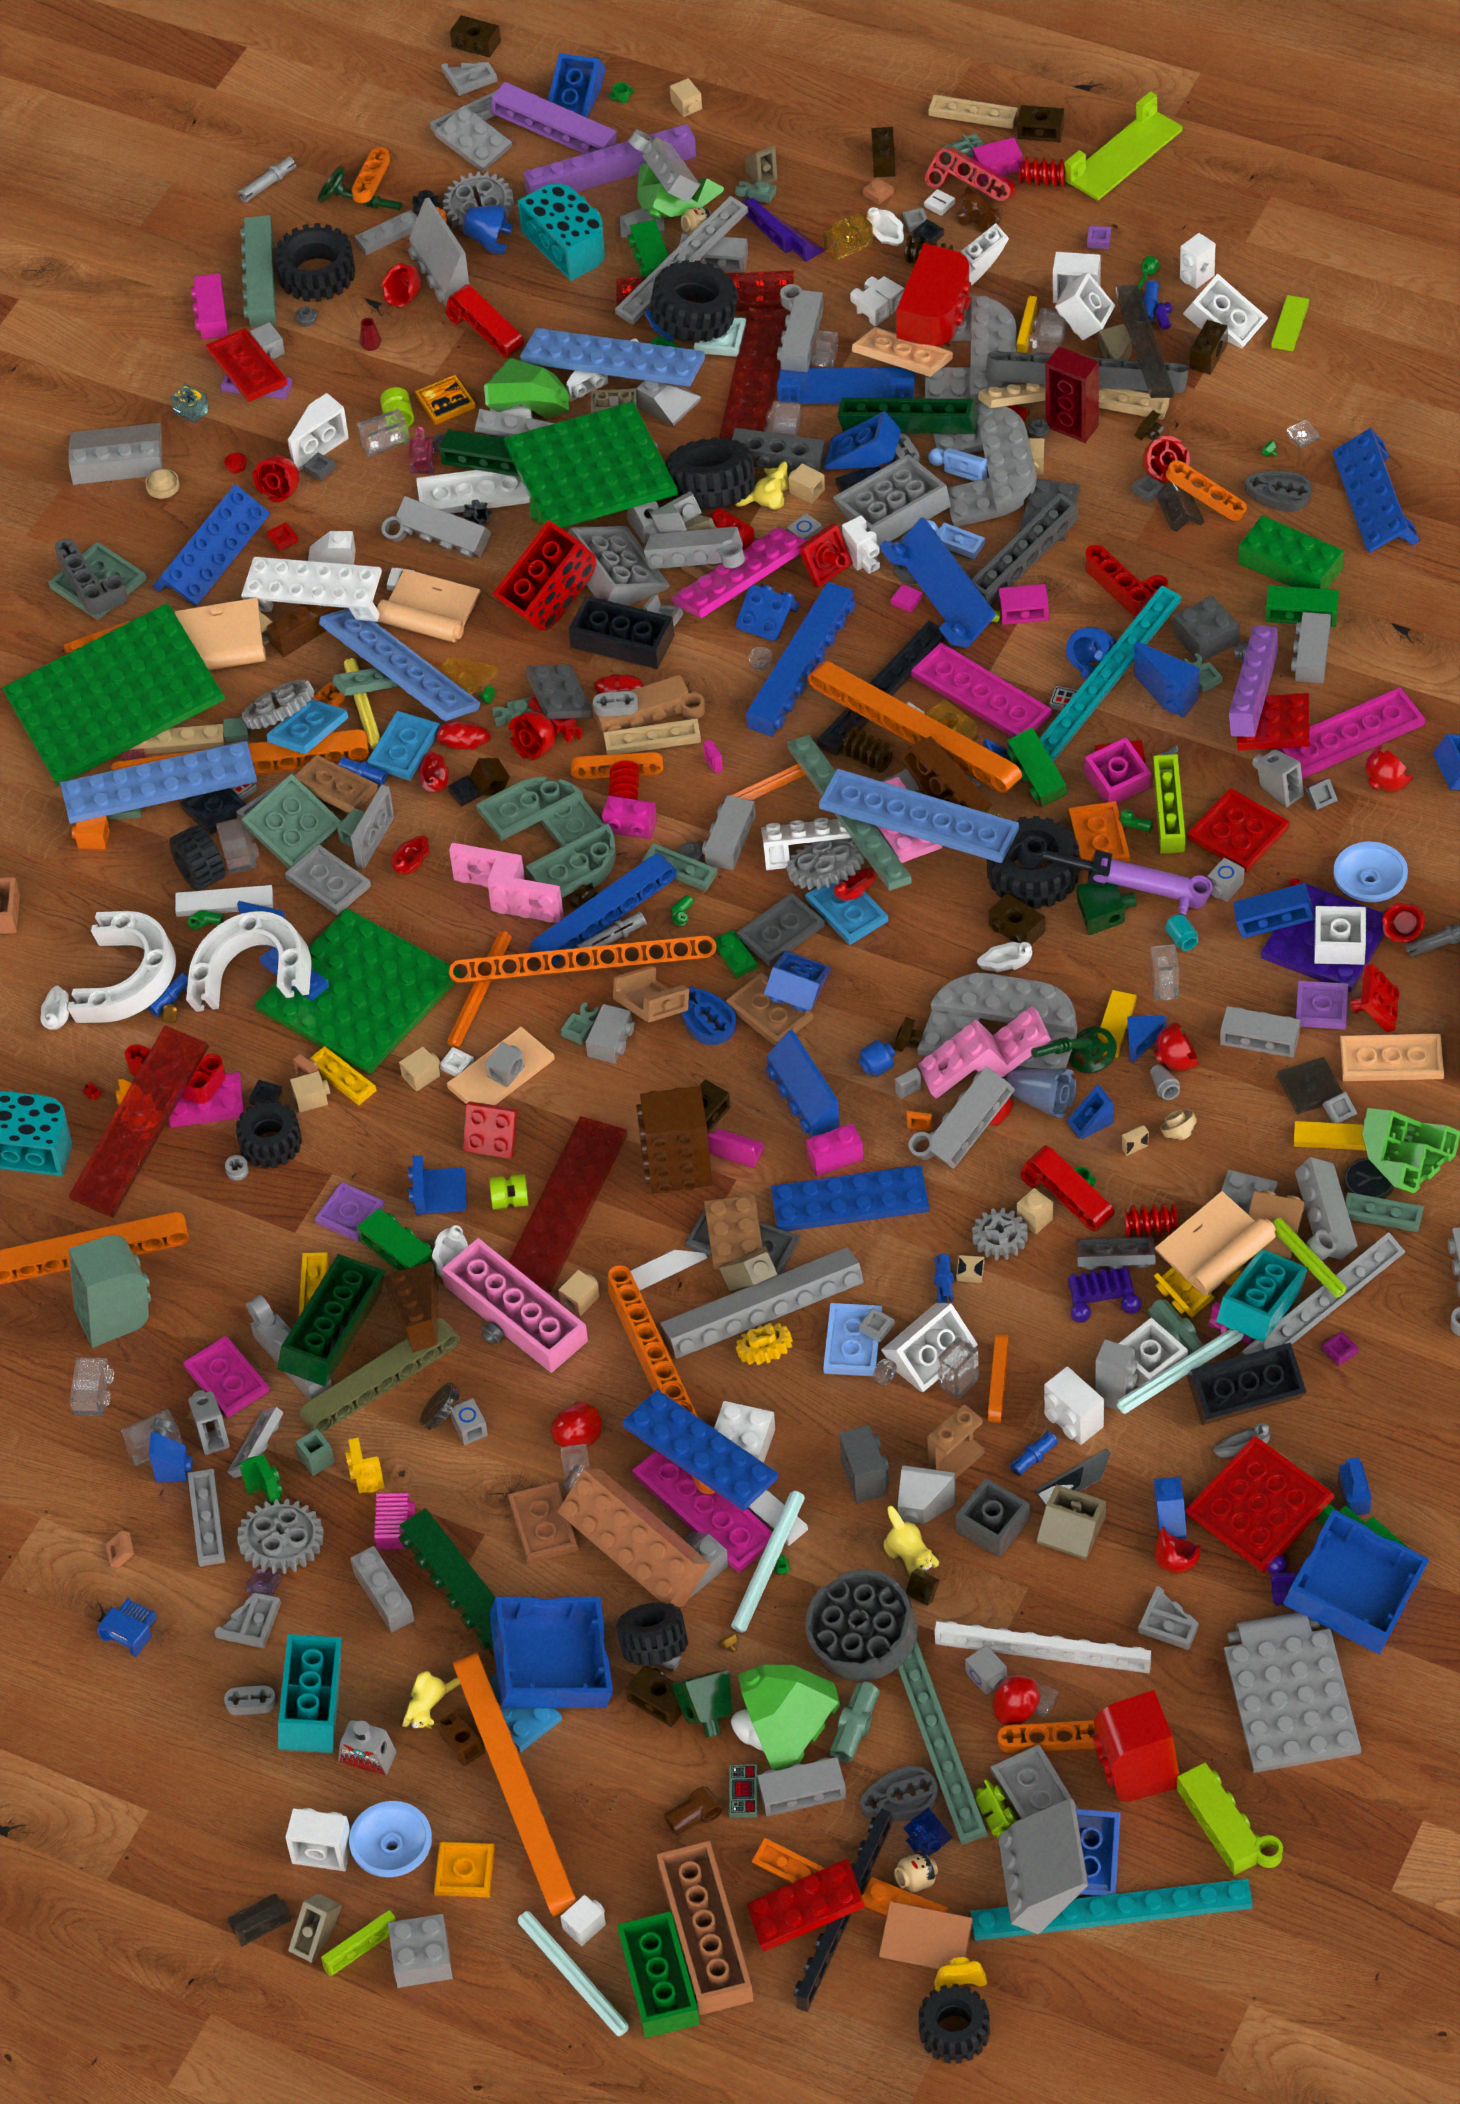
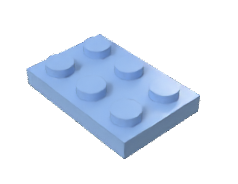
M830 1303L823 1366L824 1374L876 1377L879 1342L860 1332L858 1326L872 1308L882 1312V1306Z

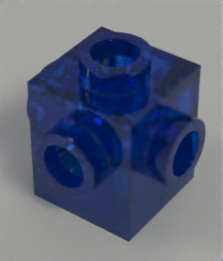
M929 1807L903 1827L909 1835L906 1842L916 1853L920 1850L928 1857L953 1838Z

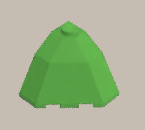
M642 163L639 166L637 200L642 209L649 212V216L660 220L662 217L683 216L688 209L705 206L721 194L724 187L707 178L698 179L697 181L700 186L688 203L669 194L649 165Z
M509 358L504 362L505 365L493 374V378L484 384L485 405L499 413L518 405H523L546 419L569 411L570 398L568 390L554 373L543 367Z
M1374 1108L1367 1109L1362 1131L1368 1159L1394 1187L1413 1194L1420 1189L1419 1185L1424 1180H1430L1441 1170L1440 1166L1445 1161H1451L1456 1156L1460 1139V1131L1449 1126L1422 1123L1392 1110Z
M760 1665L738 1674L741 1692L751 1722L771 1769L776 1771L783 1770L800 1763L805 1756L804 1749L810 1741L815 1742L825 1728L824 1721L830 1713H835L840 1707L835 1683L795 1665Z

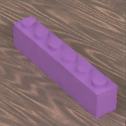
M504 82L491 98L492 114L580 153L586 154L616 145L617 131L507 82Z
M1253 626L1229 710L1231 736L1255 737L1279 650L1277 627Z

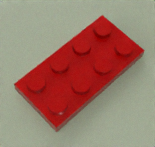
M246 328L206 345L209 355L247 402L288 385L287 378Z
M848 1859L746 1903L759 1946L763 1952L865 1907Z

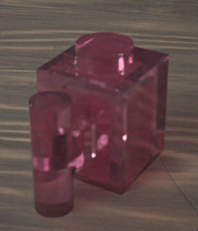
M422 427L415 429V438H410L409 441L411 474L434 473L433 439L424 438V428Z

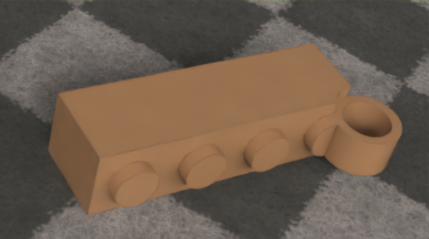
M681 675L631 690V692L637 695L639 704L638 710L631 715L601 717L594 712L592 703L593 719L603 739V732L641 727L677 714H683L687 719H699L705 713L703 696L695 692L688 693ZM692 704L699 705V706H697V707H695V708H690V707H688L689 705H692Z

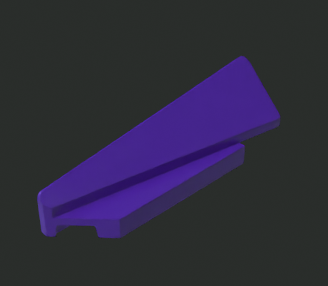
M747 198L741 201V203L748 207V212L745 216L785 254L793 250L807 262L825 251L823 247L766 210L754 198Z

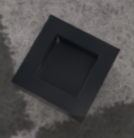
M928 219L913 230V238L920 237L921 243H924L925 239H929L930 245L944 236V229Z
M468 775L448 786L449 793L461 807L481 797V793Z
M258 1080L249 1097L250 1105L255 1106L257 1102L263 1104L265 1100H271V1103H275L282 1093V1087Z

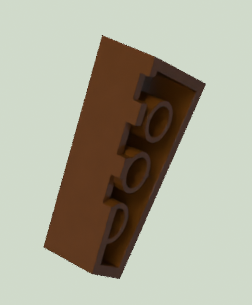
M931 736L910 745L899 756L924 795L985 813L993 807L991 802Z
M432 1261L406 1270H397L390 1275L383 1276L389 1301L412 1352L438 1345L437 1292L439 1286Z

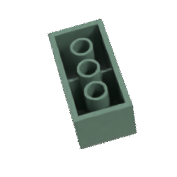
M117 1235L105 1236L68 1249L74 1311L91 1347L94 1348L140 1329L146 1323L149 1316L148 1303L151 1302V1297L147 1287H150V1282L146 1272L142 1273L140 1269L141 1264L138 1255L132 1253L126 1239Z

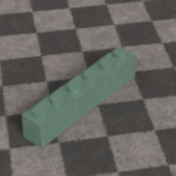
M271 216L245 217L244 227H241V238L245 240V242H241L242 255L246 257L242 258L243 271H246V273L242 274L243 286L247 287V289H243L244 303H247V305H243L244 317L249 318L250 327L262 326L269 322L272 325H277Z

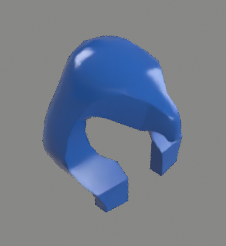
M488 205L468 209L463 219V233L479 242L489 252L504 254L507 245L498 243L497 236L499 232L509 235L512 229V224L508 223L506 219L505 207Z
M1098 627L1078 629L1070 636L1066 644V656L1070 663L1081 672L1080 676L1086 679L1095 670L1094 666L1089 665V663L1101 662L1117 641L1108 632Z

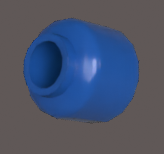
M875 1040L860 1050V1058L857 1059L868 1076L872 1074L874 1077H879L894 1066L895 1063L892 1057L896 1053L889 1043L883 1044L880 1040Z

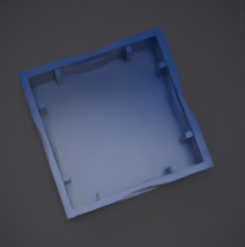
M1333 1509L1312 1551L1296 1576L1283 1605L1302 1615L1308 1616V1618L1380 1655L1430 1559L1395 1541L1379 1536L1367 1526Z
M495 1597L489 1611L500 1708L607 1707L613 1689L609 1658L604 1647L605 1628L600 1597H561L556 1599Z

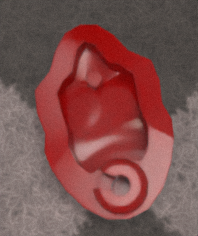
M612 674L594 682L595 691L598 694L631 691L644 686L640 679L629 674Z
M460 721L443 724L438 729L436 736L440 744H445L452 749L468 750L476 749L478 746L489 742L491 738L489 731L478 726L475 722L462 723Z
M429 751L423 756L418 776L421 786L432 793H438L445 788L449 779V769L442 754Z
M418 836L402 843L391 857V867L397 874H411L420 868L423 860L430 853L428 838L426 836Z
M871 867L856 872V875H849L847 881L842 880L839 882V885L834 886L835 896L842 901L855 900L861 897L863 892L874 883L877 873Z

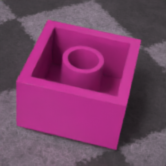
M1127 737L1085 757L1084 773L1104 803L1116 801L1118 804L1150 788L1151 772Z

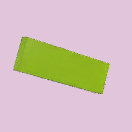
M1287 295L1271 348L1294 352L1309 306V299Z
M390 1910L321 1957L324 1970L329 1977L389 1937L388 1923L396 1922V1918Z

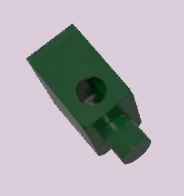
M1105 882L1104 887L1090 883L1077 885V903L1088 935L1123 924L1125 922V909L1137 906L1134 892L1120 895L1116 884Z
M729 1670L713 1671L672 1683L685 1721L688 1724L702 1723L705 1737L721 1734L718 1718L732 1714Z

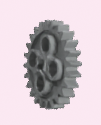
M478 171L476 176L469 173V178L460 176L461 182L454 180V187L448 186V193H444L443 208L447 213L448 222L452 221L453 227L459 225L460 231L463 230V219L468 209L478 207L473 189H477L481 206L505 207L506 218H509V212L513 211L514 199L512 189H510L509 183L504 182L503 177L498 179L497 174L490 177L489 172H486L484 176H481L480 171Z
M297 679L293 683L289 681L257 697L254 702L249 703L250 706L245 708L241 717L247 728H251V730L254 728L260 729L262 726L266 728L271 724L275 725L277 721H284L285 717H291L292 714L300 711L301 707L306 706V703L312 700L311 697L314 696L313 693L315 692L308 680L302 679L299 681Z
M851 838L812 842L810 846L804 844L803 850L797 849V854L790 856L791 860L787 861L788 866H786L790 881L795 886L800 885L801 889L808 886V890L817 886L819 890L823 885L830 888L831 883L839 885V880L847 881L848 875H856L855 870H861L860 865L864 864L863 859L865 856Z
M275 1499L272 1506L265 1501V1508L262 1509L256 1505L255 1514L247 1512V1519L241 1520V1527H238L237 1536L240 1553L245 1554L246 1562L252 1560L253 1568L261 1564L262 1572H265L268 1567L272 1568V1574H275L277 1569H281L283 1574H286L289 1567L296 1572L298 1564L306 1567V1559L314 1561V1553L320 1554V1546L323 1545L324 1536L321 1519L316 1518L315 1511L309 1512L308 1505L300 1508L299 1501L290 1505L289 1499H286L284 1504H280L278 1499Z

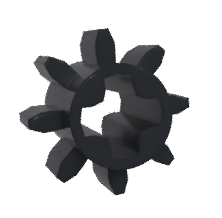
M429 190L419 191L418 196H413L412 199L413 212H417L419 215L423 202L428 197L435 207H439L438 196H434V193Z
M472 500V505H464L466 509L461 516L468 521L482 526L481 523L489 524L488 518L492 512L486 507L487 502L480 503L479 500Z

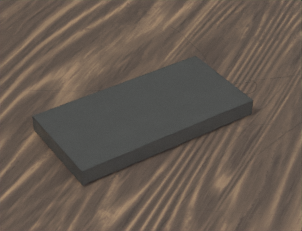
M704 1208L685 1243L686 1248L712 1256ZM759 1222L762 1247L766 1246L776 1268L777 1275H780L795 1251L800 1237L799 1235Z

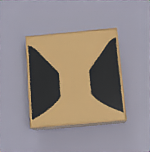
M1144 1125L1122 1135V1151L1126 1156L1148 1146L1149 1131Z
M959 1255L957 1281L982 1283L985 1257Z

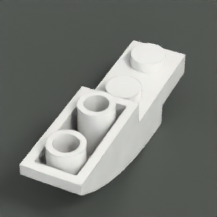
M996 223L961 251L969 262V282H971V286L990 268L1009 240L1008 236Z
M636 338L630 340L634 342H639ZM575 370L566 383L569 401L572 402L608 384V375Z

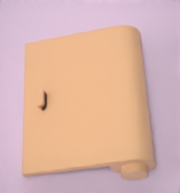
M404 569L389 600L382 599L379 602L377 610L380 615L377 622L455 643L458 639H461L464 625L481 591L474 587Z
M258 598L175 611V615L209 671L266 661Z
M1221 1191L1156 1246L1155 1251L1200 1293L1208 1296L1276 1237V1228L1268 1219H1252Z

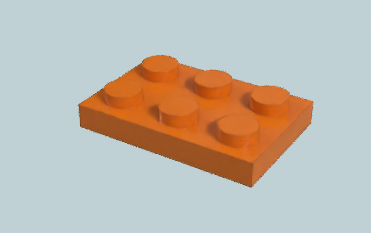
M1116 801L1068 808L1074 839L1078 842L1081 859L1091 861L1095 851L1100 850L1112 853V859L1130 863V854L1123 826L1119 821L1120 815Z

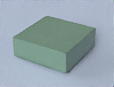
M242 717L223 719L225 742L249 740L248 728Z

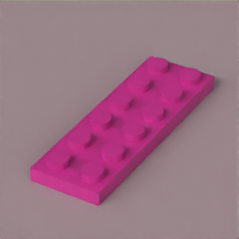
M780 527L775 528L760 540L754 541L743 550L745 562L735 568H725L723 563L719 564L714 570L699 577L697 581L688 587L682 588L680 592L672 596L674 605L703 618L799 555L798 547L807 540Z
M943 643L938 644L911 670V677L1011 738L1032 727L1036 731L1052 715V709Z
M1401 687L1310 726V747L1278 748V751L1301 763L1302 779L1424 726L1425 718Z
M658 1451L632 1470L633 1477L688 1528L695 1532L708 1533L727 1550L728 1564L738 1574L764 1553L772 1535V1531L748 1509L742 1511L718 1493L703 1494L700 1492L691 1474Z

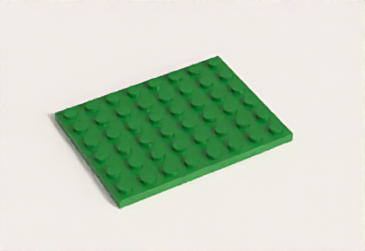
M168 602L2 687L57 787L60 786V782L69 781L225 700L222 691Z

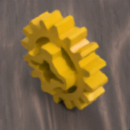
M768 1323L764 1327L758 1325V1329H749L747 1334H742V1339L736 1341V1350L742 1362L747 1361L748 1365L756 1362L757 1365H760L764 1361L770 1363L771 1359H780L781 1354H787V1348H792L791 1342L793 1340L787 1326L781 1327L780 1323L772 1326L771 1323Z

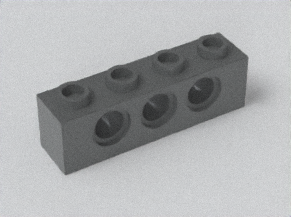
M735 428L732 441L734 439L738 440L751 450L754 467L778 468L782 462H787V471L792 472L803 463L821 472L825 456V440Z

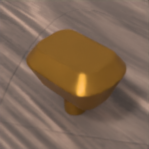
M172 1004L165 1005L162 1018L167 1022L174 1023L176 1021L177 1008Z
M733 1632L719 1641V1646L724 1650L730 1647L732 1652L737 1651L734 1644L739 1641L738 1634Z

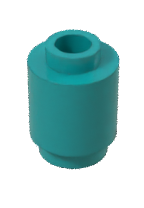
M1173 915L1167 920L1165 931L1178 948L1188 951L1198 944V933L1185 915Z

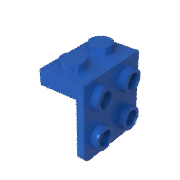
M753 584L749 587L735 626L739 630L775 642L780 636L789 610L797 613L800 603L795 601V596L782 591L779 594L773 592L774 588L768 585L761 584L759 587Z
M423 1155L413 1156V1166L408 1167L409 1182L413 1181V1187H409V1201L414 1202L416 1215L465 1211L467 1208L465 1169L459 1167L425 1170Z

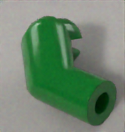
M1130 809L1121 811L1119 821L1123 826L1151 832L1153 821L1134 816L1133 811Z
M689 895L681 898L670 910L672 922L677 926H683L688 921L686 910L694 904L693 899Z
M200 910L191 915L187 923L191 929L199 930L208 924L220 925L224 921V915Z

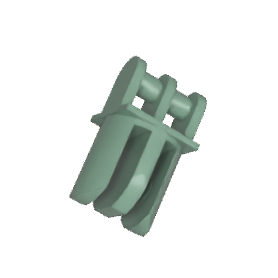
M962 134L961 140L948 144L943 148L953 147L973 158V148L982 146L984 143L977 134L969 136ZM945 152L944 155L951 162V155Z

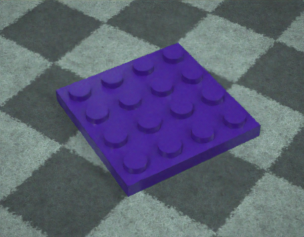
M1305 884L1311 899L1314 920L1274 930L1261 951V958L1321 982L1348 984V992L1351 993L1364 972V966L1368 965L1385 936L1382 922L1384 913ZM1316 906L1366 907L1364 965L1314 963Z

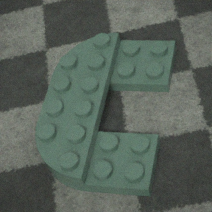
M546 777L526 779L476 804L478 813L501 841L540 821L561 848L525 866L526 873L532 881L560 886L561 898L578 890L583 884L587 885L590 883L594 888L608 877L614 867L616 848L611 827L608 823L604 825L583 799V792L566 780L559 779V782L548 781Z

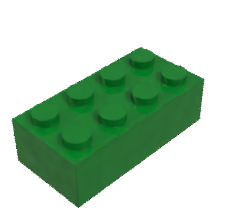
M1262 515L1239 544L1238 564L1290 587L1328 589L1343 569L1344 550Z
M671 1911L618 1924L619 1942L645 2039L700 2025L698 2008Z

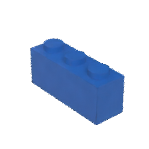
M1305 883L1233 902L1236 923L1242 939L1314 920L1311 899Z

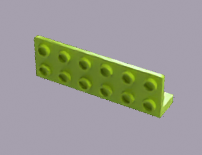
M1150 91L1136 103V119L1087 160L1086 154L1078 150L1065 161V182L1092 198L1100 200L1182 132L1183 126L1157 112V95Z

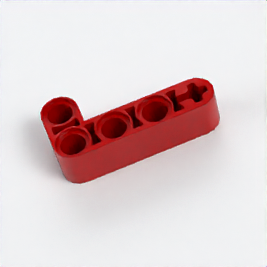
M953 147L939 150L925 175L927 185L932 188L945 185L951 175H954L998 201L1012 198L1016 191V187L1011 180ZM945 152L951 155L950 163H946L943 159ZM964 163H967L970 167L969 174H965L962 170ZM935 171L939 172L941 175V181L939 183L936 182L933 178ZM982 174H986L989 178L987 185L981 182ZM1005 186V191L1007 193L1002 194L1003 190L999 187Z
M463 285L448 297L445 309L448 319L456 325L465 320L502 357L508 358L524 345V339L521 334L470 285Z
M1091 545L1085 551V568L1087 573L1133 616H1138L1161 586L1168 588V580L1162 575H1154L1140 582L1101 545Z
M139 1044L129 1046L124 1052L127 1068L132 1076L194 1103L204 1104L208 1102L226 1078L223 1060L218 1054L211 1053L205 1055L196 1067L193 1068Z
M1047 1145L1040 1148L1026 1161L1020 1171V1176L1025 1184L1031 1188H1037L1042 1184L1093 1232H1097L1115 1214L1109 1202L1058 1153Z

